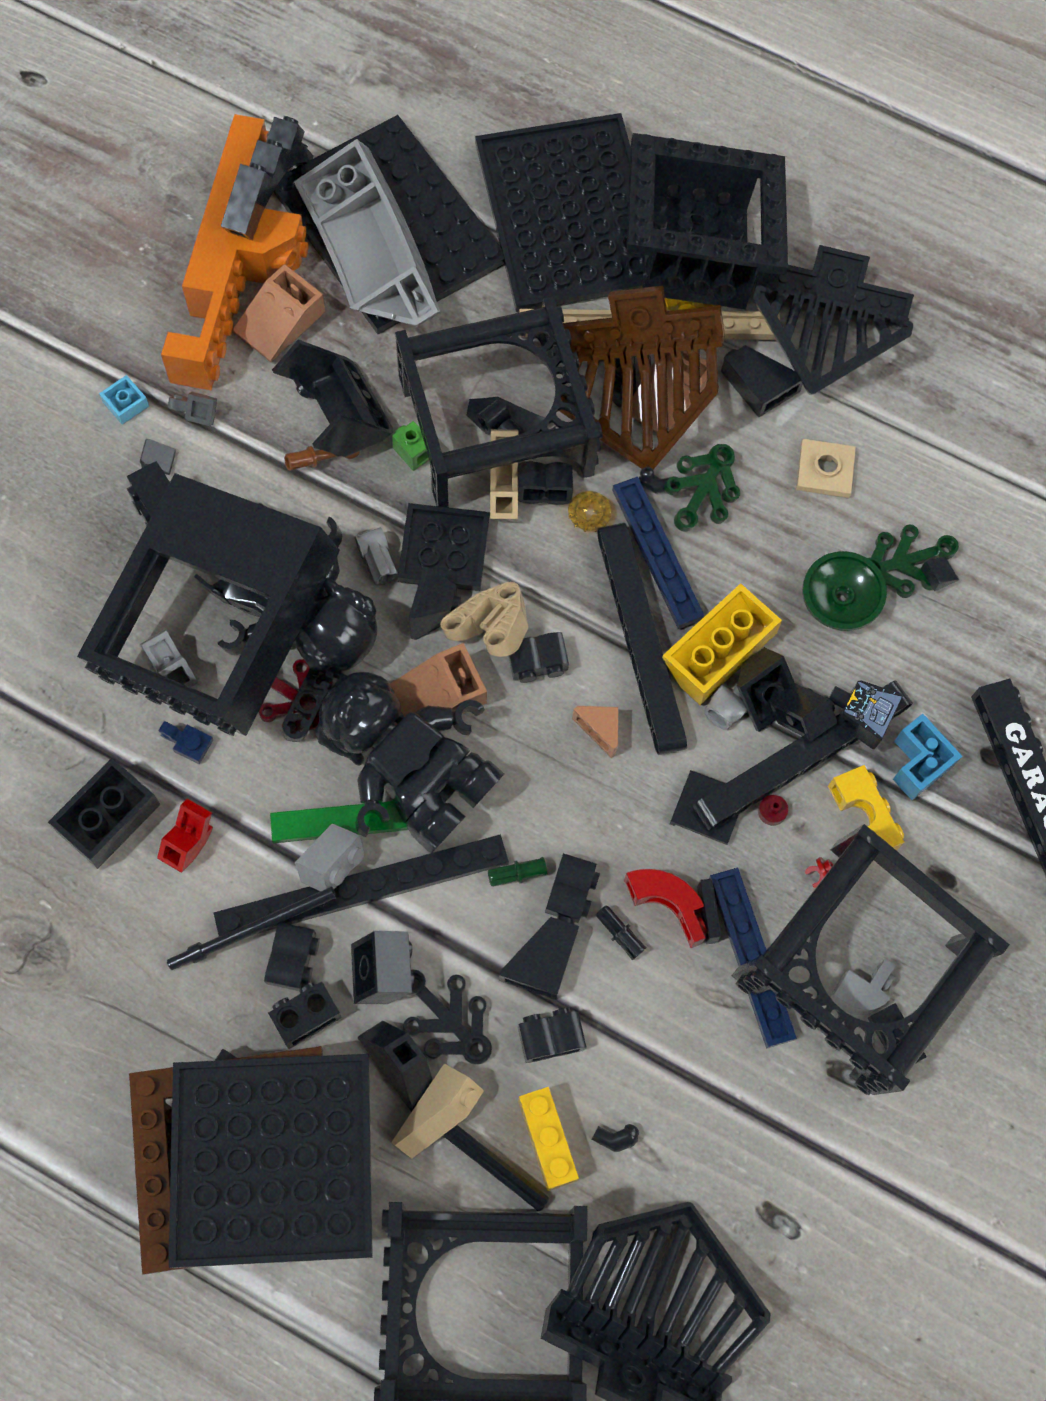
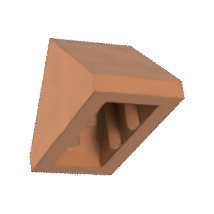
M577 706L574 708L572 719L611 758L614 757L618 747V707Z

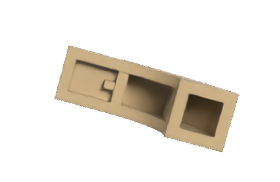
M491 430V441L518 435V430ZM518 462L490 469V519H518Z

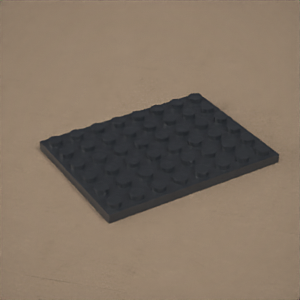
M622 113L475 136L476 149L499 244L504 256L505 269L516 312H519L520 309L541 308L543 306V299L553 296L556 305L608 297L609 293L613 291L643 288L644 255L626 252L631 146Z
M399 115L309 160L308 164L304 163L288 171L273 191L288 213L301 215L302 224L306 226L307 239L342 285L327 247L294 181L358 139L370 149L402 212L425 265L437 302L505 265L502 248ZM362 312L377 334L400 323L399 321Z

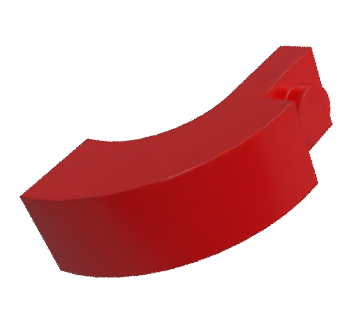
M640 869L626 873L624 882L635 907L645 903H657L669 908L678 918L690 948L703 943L707 930L702 918H697L696 915L701 913L704 904L690 885L671 873L656 869Z

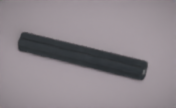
M458 1125L444 1134L447 1140L537 1211H542L549 1202V1197Z

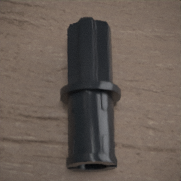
M604 906L596 913V917L614 936L611 940H615L631 960H634L647 948L630 930V924L625 926L609 906Z

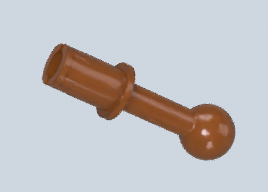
M308 446L306 450L285 454L284 461L288 471L307 466L315 468L317 461L339 456L323 450L314 451L312 446ZM360 451L345 458H355L360 454Z

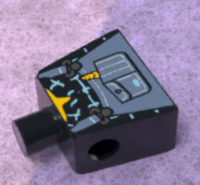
M860 680L857 681L850 693L835 686L829 699L834 705L842 708L837 718V724L874 750L882 741L903 694Z

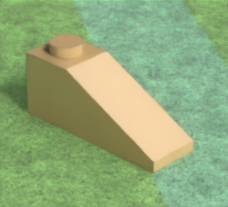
M443 1064L391 1144L411 1159L463 1121L476 1105L484 1090L468 1076Z

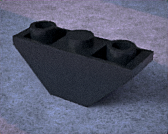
M381 1021L359 1035L358 1040L412 1112L433 1081L427 1059L408 1032L385 1021Z

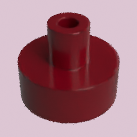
M778 795L766 796L758 807L759 818L770 826L781 824L788 814L787 802Z

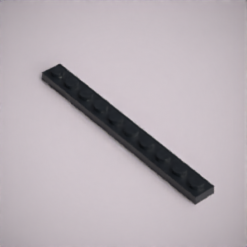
M501 834L346 876L343 882L334 889L336 893L335 899L289 918L282 923H298L509 865ZM309 886L213 912L218 935L226 934L321 891ZM278 924L271 926L265 930H262L258 933L276 929Z

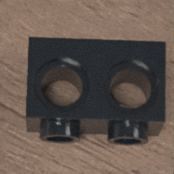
M322 981L318 984L311 982L299 990V995L291 1000L288 997L279 1000L272 1006L273 1010L268 1012L288 1049L342 1018ZM315 998L325 1000V1006L319 1012H313L309 1009L310 1002ZM286 1015H298V1022L294 1027L286 1028L283 1026L282 1022Z

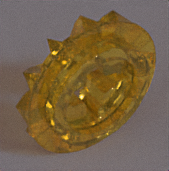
M594 491L581 492L573 497L572 503H569V519L573 522L574 527H579L584 532L588 530L597 532V528L606 526L611 519V505L607 498L600 493ZM593 504L592 508L595 514H592L591 518L587 520L586 513L583 511H587L590 505Z

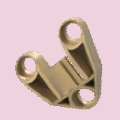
M515 582L500 584L475 594L442 619L440 625L446 638L453 641L470 639L480 635L485 630L486 633L483 641L489 654L500 657L511 655L519 649L528 629L523 595L518 584Z

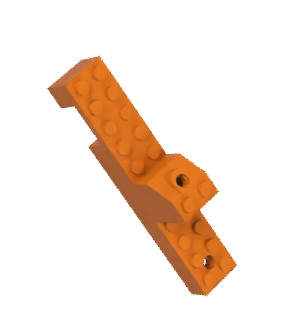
M234 114L182 284L190 316L204 318L205 321L200 337L173 332L167 333L161 357L170 383L212 390L214 381L219 379V362L226 355V338L232 334L233 314L238 313L240 304L238 297L240 292H244L246 280L265 283L284 264L294 271L300 268L302 258L307 257L309 244L305 242L306 226H303L300 214L265 208L253 240L229 233L221 227L240 164L249 166L257 140L267 141L269 131H266L265 119Z

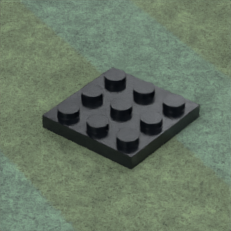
M408 503L397 577L398 582L419 584L422 570L425 566L457 585V589L480 591L490 512Z

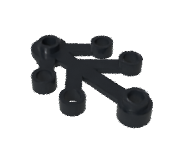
M412 969L414 979H417L420 985L418 988L412 989V993L408 995H417L440 1020H419L416 1017H409L404 1021V1031L408 1032L411 1037L417 1036L419 1033H453L461 1041L441 1043L437 1039L428 1040L424 1045V1051L429 1058L435 1059L440 1055H463L465 1060L471 1064L478 1065L486 1062L491 1055L492 1045L490 1040L483 1035V1014L486 1011V1001L484 998L475 996L468 1003L469 1012L472 1014L470 1033L462 1025V992L466 986L465 979L461 975H452L448 979L447 986L450 991L449 1011L428 990L423 973ZM456 979L462 982V987L457 990L451 987V982ZM480 1001L483 1004L482 1010L474 1011L472 1003ZM413 1021L418 1024V1029L415 1032L408 1031L407 1025L409 1022ZM432 1043L439 1046V1051L436 1054H431L427 1050L428 1046ZM474 1044L482 1046L483 1050L478 1055L471 1052V1047Z

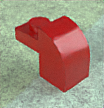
M187 798L180 805L176 825L161 840L157 859L182 873L196 859L212 832L213 827L209 825L212 812Z

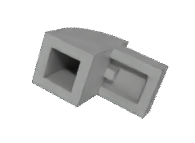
M166 630L140 644L157 674L188 687L198 683L186 660L180 655Z
M884 959L877 966L868 982L851 970H848L840 979L830 998L842 1010L853 1015H868L875 1012L891 998L884 992L895 978L891 975L895 965Z

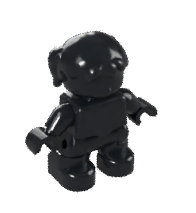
M328 517L326 523L331 529L328 536L339 547L342 542V532L334 519ZM336 558L294 641L297 650L309 668L319 671L342 672L354 668L371 651L377 637L376 607L373 600L357 590L343 587L335 582L340 573L338 558ZM197 573L194 576L206 590L223 603L233 605L237 609L256 617L261 616L269 600L265 596L221 579L215 584L210 585ZM230 620V626L235 631H239L238 637L230 643L222 639L217 642L218 645L230 655H240L257 623L250 624L248 629H246L240 622Z
M370 672L349 674L341 678L326 693L321 701L319 724L315 730L318 743L325 746L328 750L350 759L357 766L362 765L364 762L362 753L373 748L357 779L360 802L364 803L355 821L356 830L360 835L367 837L370 830L364 822V816L367 814L378 815L381 822L389 821V813L379 804L383 802L385 789L390 794L411 836L429 853H433L466 817L453 804L446 803L452 794L457 791L460 797L474 808L491 790L504 773L491 761H485L478 754L471 752L468 755L470 750L457 741L444 737L439 732L449 730L453 726L457 732L469 736L472 732L471 725L464 723L462 713L471 712L475 716L482 714L485 709L481 703L475 700H466L459 704L456 711H452L449 707L428 705L419 709L416 713L410 712L404 717L401 712L400 701L394 695L389 682L382 676Z

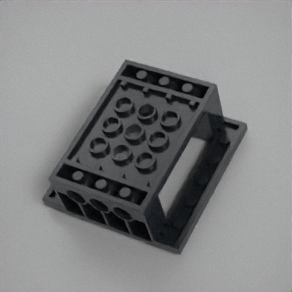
M633 133L630 153L626 252L644 255L643 288L663 286L665 298L746 310L759 272L785 276L788 270L785 156ZM759 178L761 244H754L748 242L747 209L757 179Z

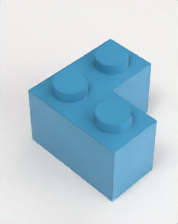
M921 714L906 726L894 740L911 761L899 770L893 780L913 801L953 768L963 756L924 714Z

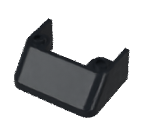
M298 339L272 369L274 374L292 379L297 386V392L302 397L317 400L326 416L329 426L312 443L314 448L333 453L336 456L347 457L385 441L393 433L392 425L360 369L349 358Z

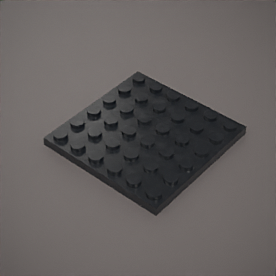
M369 1054L173 1062L169 1268L373 1258Z

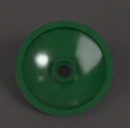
M838 551L822 556L811 565L803 581L802 594L808 611L818 622L835 630L852 631L871 624L880 615L886 603L887 585L882 572L871 560L857 553ZM843 595L846 600L840 601L837 596Z

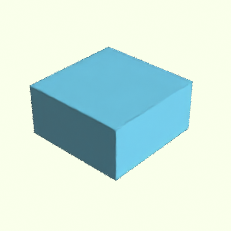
M127 375L99 393L102 402L122 425L149 407L147 398Z

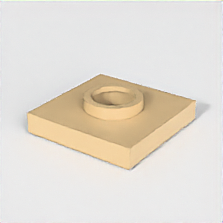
M802 439L796 490L849 498L852 490L856 446ZM818 460L829 462L833 460L837 465L836 470L833 472L822 471L818 466Z

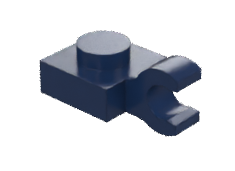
M164 721L158 730L161 733V737L176 743L173 747L175 753L199 765L213 742L212 736L190 725H186L184 730L181 731L174 725Z

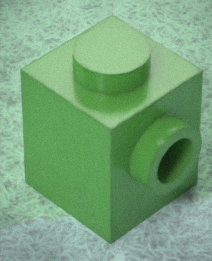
M414 421L407 426L399 427L395 431L394 435H392L393 449L413 471L429 460L420 427Z

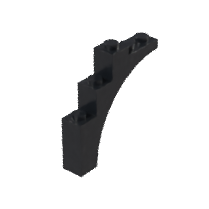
M284 116L283 119L274 117L267 141L257 140L250 165L240 164L221 223V227L227 232L253 240L264 209L282 177L296 164H308L309 160L313 159L314 155L307 149L308 146L302 143L305 131L300 127L299 121L288 116Z

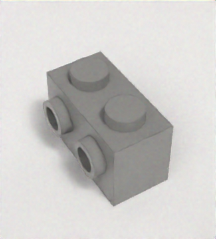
M331 824L295 862L301 883L319 891L330 887L335 889L340 885L349 872L360 864L365 856L360 835Z

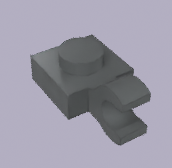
M195 392L189 393L188 398L184 395L174 394V397H169L168 408L186 412L185 420L212 426L215 419L217 398Z

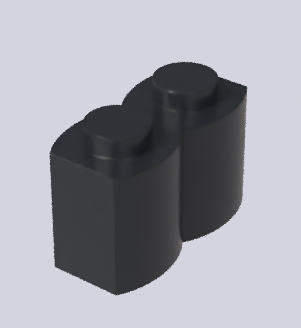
M535 461L518 463L519 502L527 504L546 502L555 505L572 503L573 466L571 464L563 462L543 464Z
M562 632L523 638L519 649L513 654L508 655L513 680H520L521 683L532 682L540 675H548L549 678L559 677L564 674V671L569 669Z
M563 853L545 913L556 917L565 916L574 920L575 923H579L581 916L587 918L592 902L587 900L589 889H596L600 873L595 872L597 864Z
M282 922L278 923L264 977V982L267 985L299 991L304 985L310 983L313 968L308 967L311 955H317L320 938H316L314 929Z
M568 1007L553 1011V1016L541 1018L540 1014L524 1017L523 1023L518 1024V1032L525 1063L584 1051L587 1046L579 1012H571Z

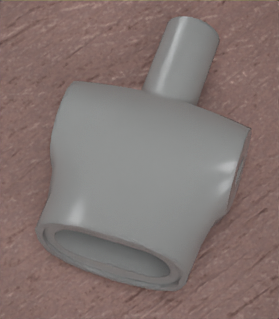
M721 685L711 696L710 703L705 708L704 713L714 725L725 730L732 723L738 721L747 709L741 700L737 686L731 691Z

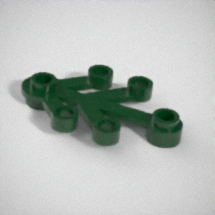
M717 444L710 449L709 454L694 457L682 456L677 462V469L682 474L690 473L694 467L708 465L710 467L703 474L682 478L673 476L666 481L664 489L670 495H676L681 489L698 486L687 507L680 509L674 517V524L680 531H690L697 524L698 515L696 512L707 493L713 509L710 513L711 520L716 524H721L728 518V510L723 505L716 477L720 472L725 485V489L722 492L723 499L728 503L735 502L740 496V489L735 484L730 468L735 461V455L729 445ZM717 455H721L724 461H721ZM682 462H687L689 464V468H685L682 465ZM670 482L675 483L677 489L671 488ZM728 490L733 491L735 497H731L728 494ZM716 511L721 512L723 518L717 517ZM680 518L686 519L688 525L683 524Z
M909 524L904 526L900 533L901 540L892 559L881 562L885 551L890 549L894 542L893 536L888 532H882L878 535L875 541L876 548L871 558L868 559L880 569L886 585L896 589L900 597L908 598L915 590L914 583L908 579L901 580L887 572L899 571L921 581L924 589L933 590L922 570L913 564L937 557H946V559L954 557L959 549V543L953 536H941L935 546L906 554L911 543L916 540L919 534L918 528ZM910 531L914 536H907L905 532ZM884 538L888 540L889 543L883 544L880 539ZM941 547L947 548L949 552L943 551ZM901 586H907L910 591L902 590Z

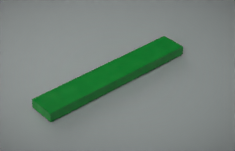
M393 801L379 803L389 813L390 819L388 822H381L376 814L370 813L364 816V822L370 828L368 834L408 830ZM364 804L270 813L272 842L275 844L315 840L331 824L360 835L356 830L355 821Z

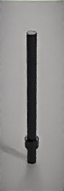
M333 887L327 888L208 942L193 944L187 948V951L167 959V964L170 970H174L190 962L198 963L206 959L210 953L335 899L336 893Z

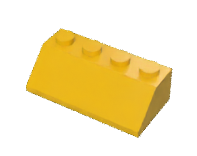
M740 583L675 643L662 658L678 685L701 706L742 667L744 661L757 653L777 634L782 620Z

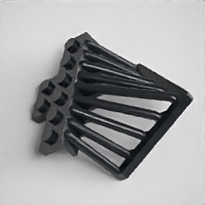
M819 245L813 270L788 264L785 276L764 272L758 273L753 301L809 395L816 394L909 338L912 334L913 323L909 321L908 316L914 294L864 283L870 259L869 256ZM771 295L776 296L770 305L766 298ZM786 299H791L793 301L783 328L777 316ZM804 302L808 303V308L798 349L796 350L791 338ZM820 306L824 307L810 373L805 362ZM835 310L840 311L833 364L831 371L821 376ZM853 314L856 315V356L845 362L848 327ZM868 318L872 319L880 335L879 342L870 348L867 345ZM885 322L888 323L889 327L896 329L898 331L891 334V330L887 327Z
M685 1202L599 1224L592 1233L591 1242L567 1291L561 1289L546 1308L540 1339L599 1368L595 1395L606 1401H722V1393L732 1382V1376L725 1372L770 1323L771 1313L696 1207L691 1202ZM677 1224L635 1327L637 1307L664 1242L671 1232V1226ZM656 1229L618 1318V1303L641 1251L650 1237L649 1231ZM688 1230H690L696 1239V1249L689 1260L654 1337L655 1313ZM635 1235L604 1305L600 1309L598 1302L624 1247L628 1243V1237ZM613 1241L585 1300L581 1299L580 1292L602 1247L606 1242ZM708 1256L716 1268L715 1274L711 1278L675 1345L672 1346L673 1328L704 1259ZM726 1282L734 1293L733 1302L694 1356L689 1355L690 1344ZM745 1309L752 1319L750 1325L713 1366L707 1364L708 1358Z

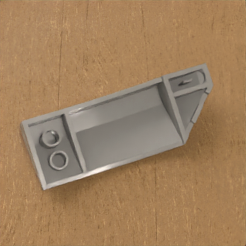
M356 139L294 181L327 247L347 296L350 309L414 326H420L440 313L428 273L413 236L367 146Z

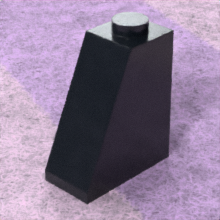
M747 345L738 350L732 349L724 356L721 373L758 417L801 391L803 384L794 370Z
M558 916L557 919L550 917L501 969L499 981L556 1000L579 926L574 924V920L565 916Z

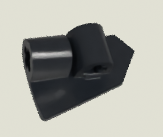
M498 396L469 399L466 414L488 435L491 434V430H518L519 435L531 430L545 418Z

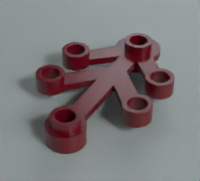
M304 659L296 660L293 664V672L298 679L299 689L310 670ZM304 665L307 668L304 672H298L296 670L297 667ZM325 674L317 677L316 684H320L321 681L325 680ZM277 677L271 688L291 702L274 705L271 703L262 704L259 715L264 722H272L276 716L287 715L298 693L297 690ZM333 681L332 683L330 682V688L328 690H330L333 687ZM304 696L299 701L300 706L304 710H312L316 706V703L310 696ZM266 709L273 711L270 716L263 715V711ZM319 711L310 730L316 729L319 724ZM302 720L295 722L296 729L290 732L291 734L295 735L297 731H303L300 729Z

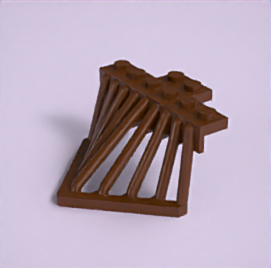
M663 286L610 292L608 299L612 318L563 323L564 329H569L571 335V351L576 352L579 359L578 372L582 362L587 361V369L584 376L587 384V391H585L587 399L591 396L599 361L604 360L605 374L599 420L594 417L595 422H599L602 428L603 438L599 440L641 469L650 467L654 470L719 391L717 347H722L725 338L721 305L667 311ZM700 349H704L706 352L707 382L706 387L700 393ZM683 351H687L689 356V399L691 405L685 412ZM669 352L673 363V418L675 421L670 430L668 425L667 353ZM651 354H654L657 370L658 444L654 449ZM634 356H637L641 378L642 450L633 445L631 436ZM617 358H620L623 373L621 435L610 428ZM567 396L561 397L562 402L569 403ZM559 410L572 421L575 419L571 412Z

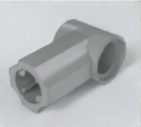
M382 528L356 535L357 548L361 558L365 559L375 585L390 583L397 577V572L389 555L388 543Z

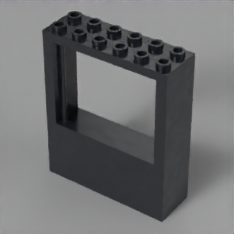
M174 473L77 657L86 663L85 669L99 675V679L111 685H114L116 682L122 685L121 688L132 694L138 695V693L146 695L145 698L153 703L161 705L163 702L169 705L171 710L181 715L186 713L193 715L195 720L207 726L212 723L218 726L217 729L228 735L234 736L235 732L247 736L340 549L320 526ZM169 559L269 598L218 699L118 657Z

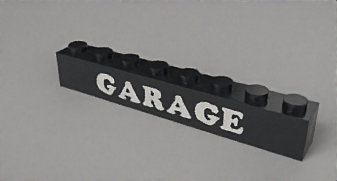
M1009 678L979 687L971 698L1046 876V761L1042 754V744L1035 737L1031 728V718L1027 712H1024L1021 705L1020 692L1017 687L1013 686Z

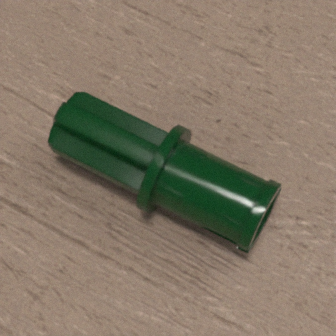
M544 857L520 863L516 860L514 864L488 870L489 883L493 887L517 881L521 884L522 880L548 875Z

